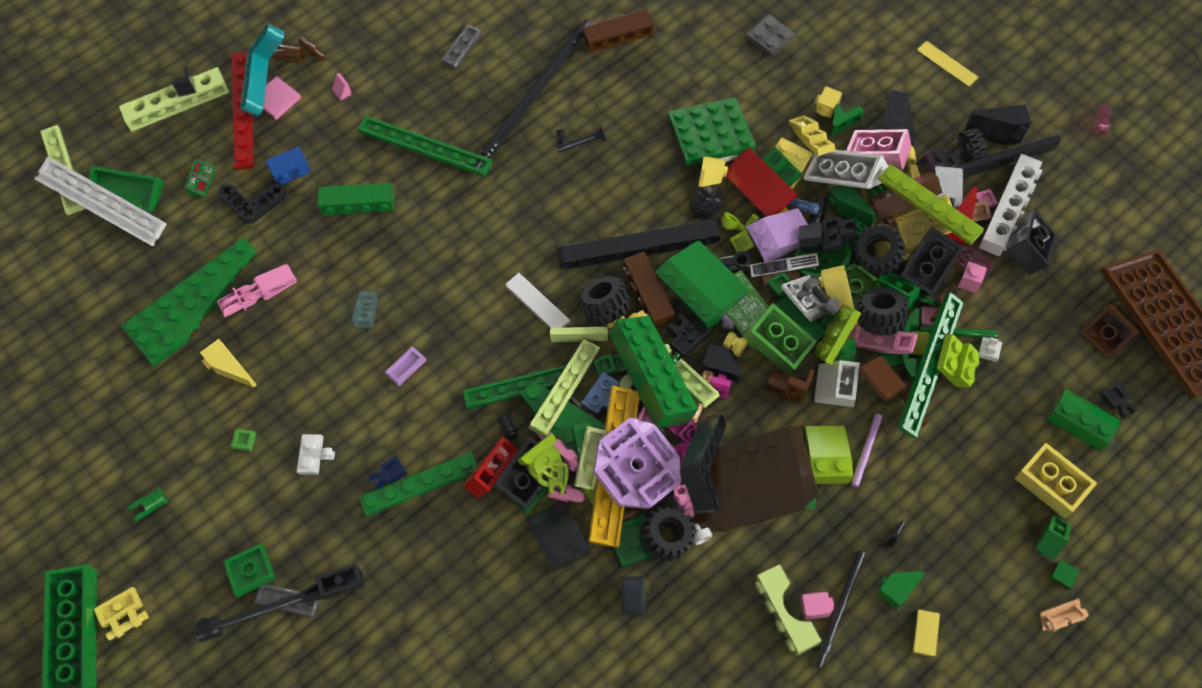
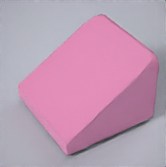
M336 74L332 90L339 100H343L351 95V91L342 75Z

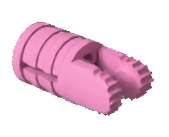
M568 484L565 488L566 494L558 495L559 492L555 491V489L559 490L557 486L553 488V495L548 493V497L566 503L569 500L584 503L586 500V495L583 492L573 489V485Z

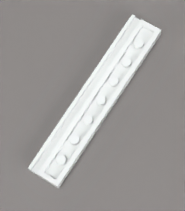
M50 157L46 158L39 170L38 177H35V180L151 246L155 245L154 242L159 238L167 224Z

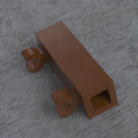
M932 172L913 179L936 196L943 193L938 176ZM891 189L869 197V206L876 213V217L879 219L883 218L885 224L890 226L896 225L894 213L913 206Z

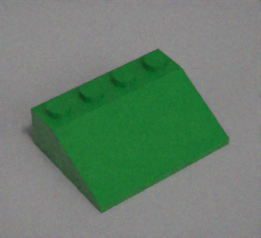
M699 240L669 258L655 271L658 279L709 329L750 292Z

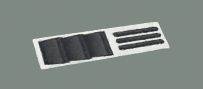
M817 253L751 264V277L819 266Z

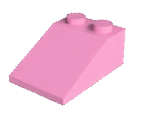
M908 129L855 130L846 151L882 155L888 166L892 164L899 170H903L911 149Z

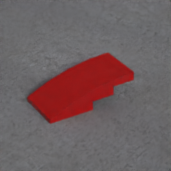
M749 147L728 166L726 177L766 217L780 213L797 196Z

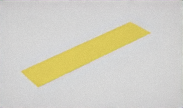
M928 41L917 49L968 86L979 78Z

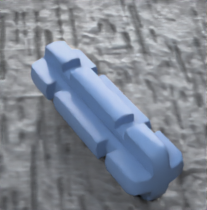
M793 199L787 205L789 209L799 208L800 211L817 214L820 210L819 204L799 199Z

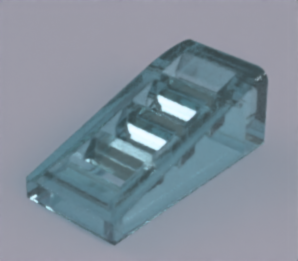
M360 291L352 316L354 326L373 328L379 292ZM364 297H373V299H364Z

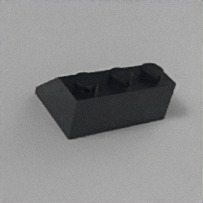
M530 436L522 443L491 487L506 500L524 509L529 507L543 487L530 475L527 465H521L517 461L538 444Z

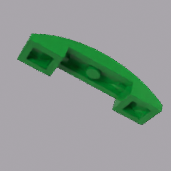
M915 308L910 314L903 332H919V308ZM901 354L905 375L910 384L913 385L916 377V359H909V354Z

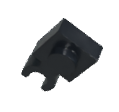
M1118 382L1099 394L1112 410L1116 407L1119 409V415L1123 419L1129 416L1125 409L1129 410L1131 414L1137 411L1133 404L1127 402L1131 397Z

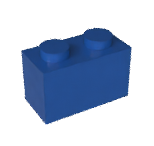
M299 146L266 160L276 183L286 184L311 172Z

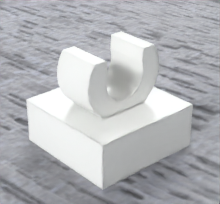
M983 337L978 351L979 357L997 362L1002 342L995 338Z

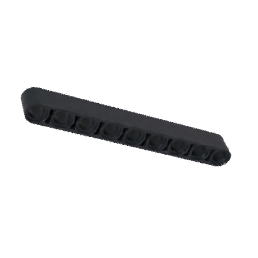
M708 220L564 245L559 247L556 252L559 267L567 270L624 260L642 252H645L648 256L682 250L698 240L704 246L719 242L721 236L717 221Z

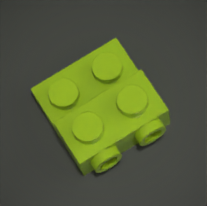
M946 334L937 369L956 387H971L975 381V368L979 365V352L970 343L962 344L953 334Z

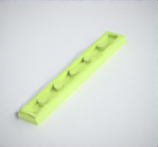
M58 125L40 131L48 157L73 170ZM60 194L67 215L85 209V207Z
M585 339L582 340L528 429L543 437L549 434L598 354L600 347Z

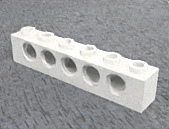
M1023 154L1020 155L979 245L980 249L999 257L1003 250L1007 251L1008 239L1018 228L1015 226L1016 221L1020 222L1024 214L1021 211L1022 207L1026 208L1030 200L1027 196L1029 193L1032 194L1036 184L1033 182L1035 179L1038 180L1042 173V170L1039 169L1042 164L1041 161Z

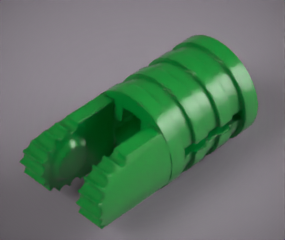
M158 487L155 491L138 499L126 508L130 511L137 508L140 504L143 505L145 511L133 517L134 521L137 522L152 513L153 510L158 509L163 504H167L168 499Z

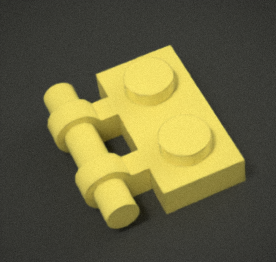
M133 587L94 608L101 627L106 628L110 625L112 627V630L106 633L109 641L115 637L119 638L125 635L127 630L133 627L137 628L142 625L143 621L149 618L146 611L137 615L136 610L143 607V604L136 589ZM128 615L130 620L120 625L118 620Z

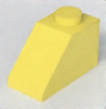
M703 158L699 180L700 187L721 183L722 177H726L728 169L725 166L724 159Z

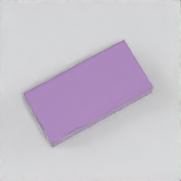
M412 346L385 371V374L396 385L400 386L427 360Z

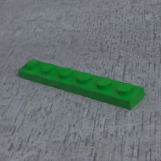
M470 452L362 495L359 499L366 517L468 477L477 468L473 453Z

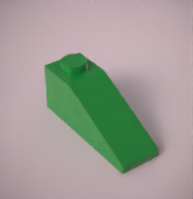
M838 185L829 189L828 204L838 214L849 219L856 217L870 228L871 224L876 225V213L853 187Z

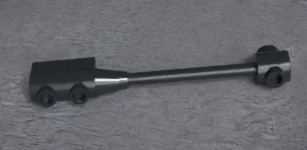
M357 563L317 576V582L299 592V594L220 620L217 615L210 618H201L194 624L196 636L199 642L202 643L222 636L223 628L299 602L327 600L365 587L362 571Z

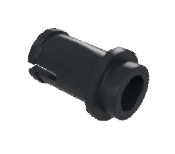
M509 414L500 416L498 422L504 431V437L508 440L517 438L519 430L513 425Z

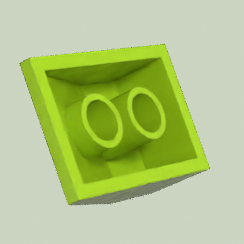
M805 426L806 449L817 484H849L853 477V468L845 426Z

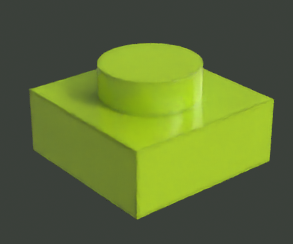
M746 229L730 238L736 252H747L755 247Z

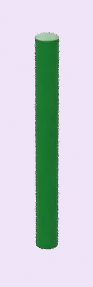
M919 326V332H929L931 334L933 326ZM955 328L953 335L998 338V331Z

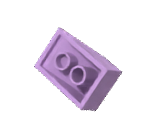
M799 208L764 217L746 227L763 261L768 262L774 261L801 247L798 240L799 226L808 224Z

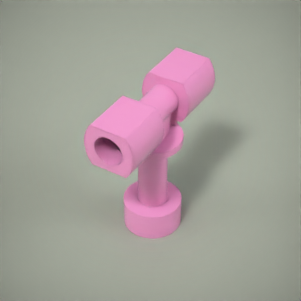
M679 484L674 488L675 494L673 499L678 503L679 510L683 509L685 511L683 513L685 516L689 515L693 518L695 513L685 485Z

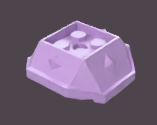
M630 417L597 443L593 474L618 506L649 509L681 483L680 456L655 424L638 421ZM632 462L637 463L638 470L633 467Z

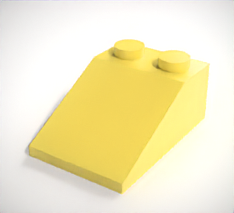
M781 137L775 147L802 173V176L790 187L794 191L806 173L813 153Z

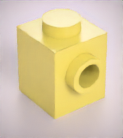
M826 86L822 94H818L814 102L816 105L815 112L831 119L836 105L840 103L842 93Z

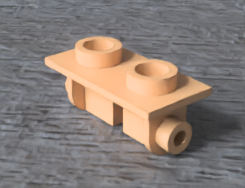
M1079 599L1040 612L1043 631L1051 630L1054 632L1059 628L1068 626V622L1073 624L1078 621H1084L1088 617L1086 609H1081Z

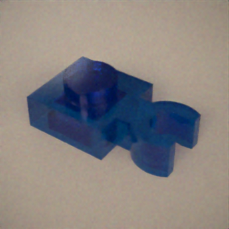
M394 456L379 466L381 472H374L369 478L371 481L378 478L379 482L374 486L376 489H380L385 481L388 480L392 484L406 475L407 471L397 456Z

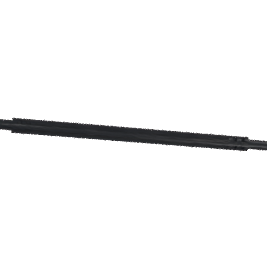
M588 19L570 36L481 152V156L489 159L492 157L583 38V27L591 24ZM477 160L473 167L479 168L483 161Z

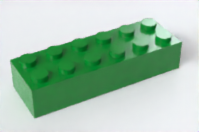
M650 316L617 319L609 332V336L652 422L657 428L689 423L699 409Z
M87 564L45 571L42 688H96L97 616L94 608L97 607V570Z

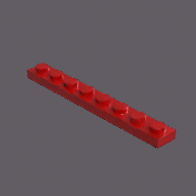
M248 51L232 53L234 167L236 170L254 168L252 114L240 109Z

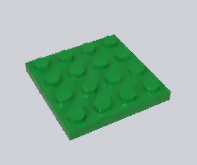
M736 97L668 111V117L686 166L701 163L704 157L719 159L742 154L748 147L752 151H756V144Z

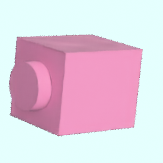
M968 261L958 288L976 294L982 284L987 268Z
M828 592L804 594L800 598L803 620L826 618L834 610L833 600L829 598Z

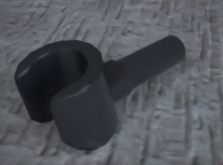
M901 521L893 534L886 537L885 543H887L889 538L895 539L893 547L898 544V536L905 525L904 522Z

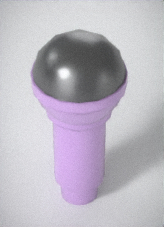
M725 314L721 319L723 329L726 332H732L736 328L735 322Z

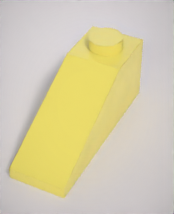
M844 265L821 270L822 276L818 278L820 280V287L825 288L826 294L830 298L836 297L839 300V307H842L844 304L855 309Z
M220 339L200 352L204 357L202 362L208 370L213 368L217 374L253 388L257 386Z

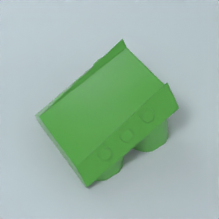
M854 263L849 265L845 271L854 307L858 311L859 297L865 291H870L872 288L877 289L879 284L876 277L860 265Z

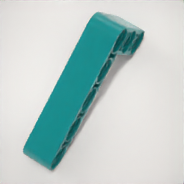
M266 24L251 45L246 59L240 109L257 117L261 114L264 106L269 59L284 38L283 30Z

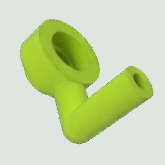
M725 212L721 217L722 226L727 230L737 229L742 232L745 229L747 230L746 226L756 222L759 217L753 214L744 226L734 215Z

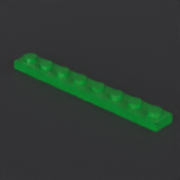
M365 116L358 127L359 133L482 177L487 175L492 165V159L369 116ZM477 160H482L483 163L479 168L473 167Z
M951 292L944 295L897 427L911 438L917 437L940 372L937 369V364L945 335L953 334L964 303Z

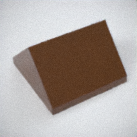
M881 356L858 369L883 400L893 402L906 387L904 382Z

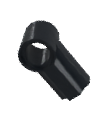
M739 251L734 256L718 258L732 273L741 270L746 274L750 269V256L747 252ZM743 261L745 264H738V262Z

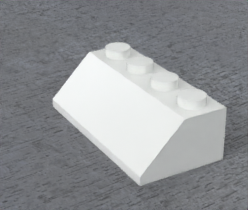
M836 150L819 156L814 154L803 179L870 189L881 184L878 181V177L888 167V164L882 155Z

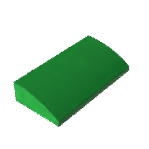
M91 166L88 178L145 212L151 213L159 200L164 180L159 177Z

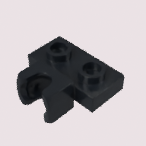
M840 216L823 221V251L825 254L843 250V242L848 244L858 239L854 232L858 230L854 219L842 220Z
M680 314L678 321L680 326L677 327L669 323L667 330L674 338L670 342V346L684 358L711 335V330L699 319L691 324L685 316Z

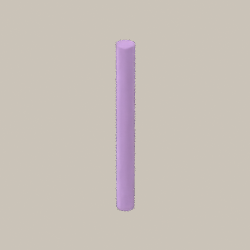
M880 414L874 415L851 481V486L859 487L883 417Z

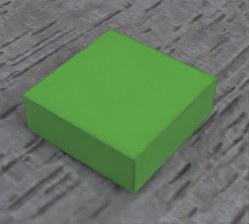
M236 429L231 448L252 452L257 433L255 431Z

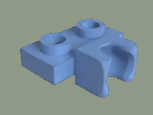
M603 372L581 405L597 416L602 408L607 411L610 389L613 385L618 386L619 382Z

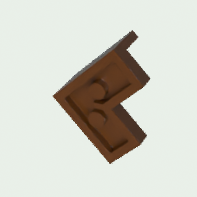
M773 370L766 384L765 391L802 405L814 370H810L806 382Z

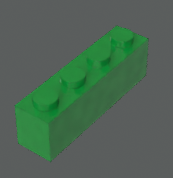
M391 183L319 187L318 207L321 214L327 216L394 211V191Z

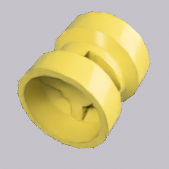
M729 332L722 346L740 357L748 341L744 338H738L733 332Z

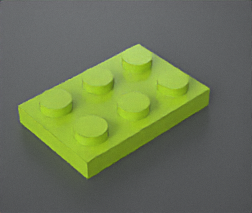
M843 304L835 313L833 323L829 324L826 328L825 337L817 344L815 355L832 365L861 313Z

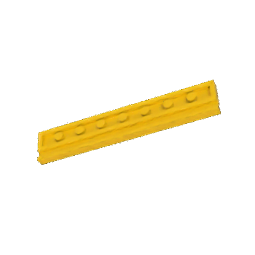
M614 385L611 387L605 423L606 435L630 417L637 419L640 397L638 392ZM598 479L588 542L617 548L620 542L624 506H618Z

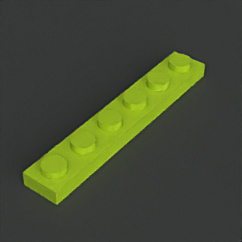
M892 164L878 177V181L969 245H972L983 232L984 228Z

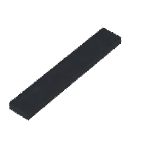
M1054 135L961 164L963 178L1017 162L1021 154L1034 157L1056 150L1061 138L1059 135Z

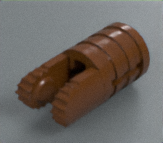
M280 45L271 58L301 63L304 58V50L302 47Z

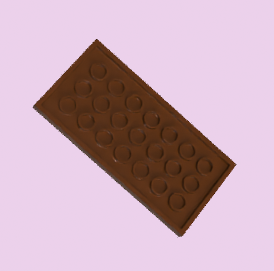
M1157 249L1104 266L1100 270L1101 274L1189 398L1192 400L1202 396V307L1160 250Z

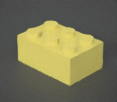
M1047 443L1040 448L1014 478L1064 519L1074 512L1097 484V482Z

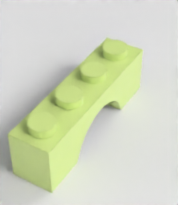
M779 564L757 575L755 586L759 594H763L766 598L765 605L768 611L775 615L777 619L775 624L780 633L784 632L787 638L785 642L789 651H794L795 655L798 656L818 646L821 643V639L811 622L798 621L785 610L783 594L790 582L781 565Z

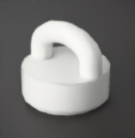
M694 524L696 531L693 537L695 545H700L712 537L713 534L709 528L701 530L698 524Z

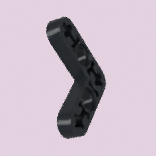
M279 183L270 186L251 202L231 184H224L219 188V194L223 201L248 224L258 221L287 197L284 186ZM227 191L231 192L232 198L226 193ZM237 201H243L240 207L234 206ZM262 201H268L266 206H259ZM247 209V211H248L250 214H253V215H252V216L247 215V214L245 213V210Z

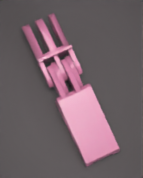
M285 264L253 279L254 284L244 285L236 290L233 288V293L217 300L223 315L227 317L243 308L247 311L245 308L255 304L259 298L263 297L264 300H268L297 283V279L290 267Z

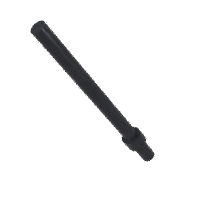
M858 551L824 640L819 644V653L814 663V667L822 669L827 654H830L832 650L833 638L866 555L862 551Z

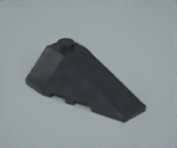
M891 90L880 130L908 129L911 146L914 147L915 135L908 93Z

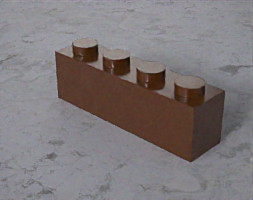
M647 9L583 27V37L589 53L654 35V23Z
M642 252L624 259V267H622L624 276L626 278L629 277L631 281L629 283L630 288L638 296L637 302L641 309L644 308L645 314L650 316L655 328L657 329L675 322V312L646 253Z

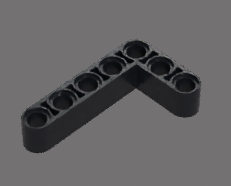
M722 414L701 418L681 463V475L697 514L718 512L720 509L719 497L709 469L726 429L725 418Z

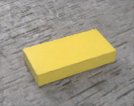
M917 610L912 653L930 657L936 656L940 614Z

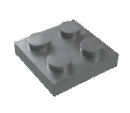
M769 14L746 34V38L772 57L794 38L795 33Z

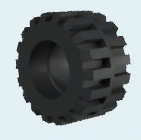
M879 223L878 226L871 224L870 229L865 227L863 229L865 232L863 234L860 232L858 234L859 240L855 239L854 242L856 245L854 247L855 256L861 266L868 272L871 271L874 275H877V273L885 275L886 271L890 274L893 268L897 270L899 268L898 263L904 261L903 256L906 253L904 250L905 244L895 228L892 229L888 224L885 227L883 223ZM879 241L890 243V249L885 256L874 258L869 255L870 249L875 243Z
M615 276L599 277V279L592 280L586 287L582 288L578 299L587 320L590 323H595V325H606L620 319L621 316L627 313L626 311L629 310V305L631 304L622 280Z
M888 287L872 288L870 291L863 292V295L858 300V312L861 313L857 320L859 326L864 328V331L871 332L873 335L878 334L879 336H889L892 333L896 334L899 330H903L907 322V298L898 290H892Z
M664 505L662 508L660 506L652 511L642 522V526L639 529V533H642L639 536V541H643L641 547L643 549L646 548L648 550L646 554L648 556L652 554L654 560L657 561L661 558V562H666L667 560L672 562L676 558H680L694 543L695 530H692L694 523H690L691 517L689 515L685 516L683 509L678 511L677 506H672L671 508H669V505ZM659 525L668 526L673 530L676 538L675 543L667 542L660 536L658 531Z

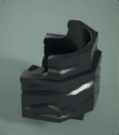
M698 183L689 201L690 209L698 216L709 219L712 214L719 212L725 202L720 197L722 190L715 184L700 187Z

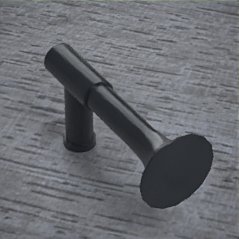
M601 125L596 132L567 141L564 129L557 130V135L561 144L556 145L559 153L597 139L606 142Z

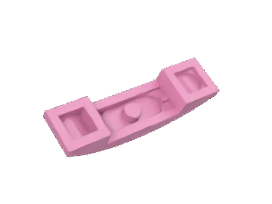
M854 325L848 337L855 338L856 348L889 354L913 353L918 335L898 331L897 334L892 333L889 336H879L878 334L873 335L871 332L864 331L859 325Z

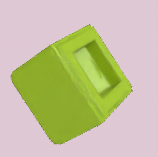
M911 331V333H915L918 336L913 353H910V355L923 356L930 333Z

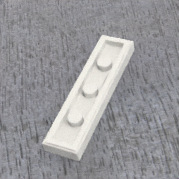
M520 273L505 284L506 288L550 329L565 328L570 324V320Z

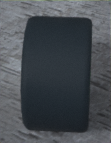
M625 576L622 579L624 615H644L643 576Z

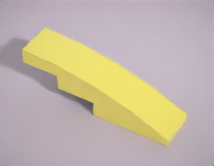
M806 116L788 120L789 125L800 140L818 156L836 151L835 144L827 140V135L819 129L818 122Z

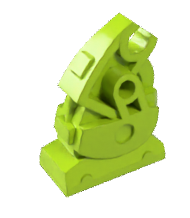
M551 433L517 461L521 465H527L530 475L539 484L548 487L549 495L554 494V486L559 488L558 495H562L567 485L568 467L567 463H564L560 457L561 452L553 446L556 438Z

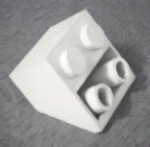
M810 275L782 284V290L810 322L824 317L818 309L821 304L820 300L813 294L805 296L800 291L803 283L811 277ZM818 285L819 290L829 299L826 293Z
M839 360L834 361L832 365L828 363L819 364L814 402L854 407L860 363Z

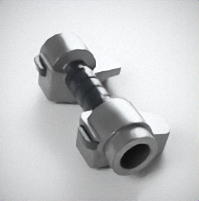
M810 277L803 283L800 291L805 296L813 294L821 302L818 308L823 315L830 314L833 316L840 309L838 306L839 300L836 297L828 299L818 288L820 280L816 277Z

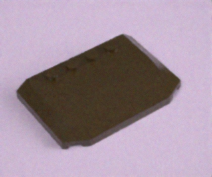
M799 426L786 427L718 447L709 473L719 497L720 509L718 512L696 513L700 528H709L723 533L803 511L814 498L820 495L801 428Z

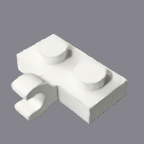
M302 435L297 467L299 475H319L320 460H334L335 452L332 451V448H322L324 438L322 435Z

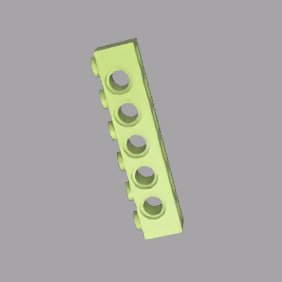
M218 67L193 76L196 93L179 97L173 85L120 105L119 108L126 124L131 131H134L230 93Z

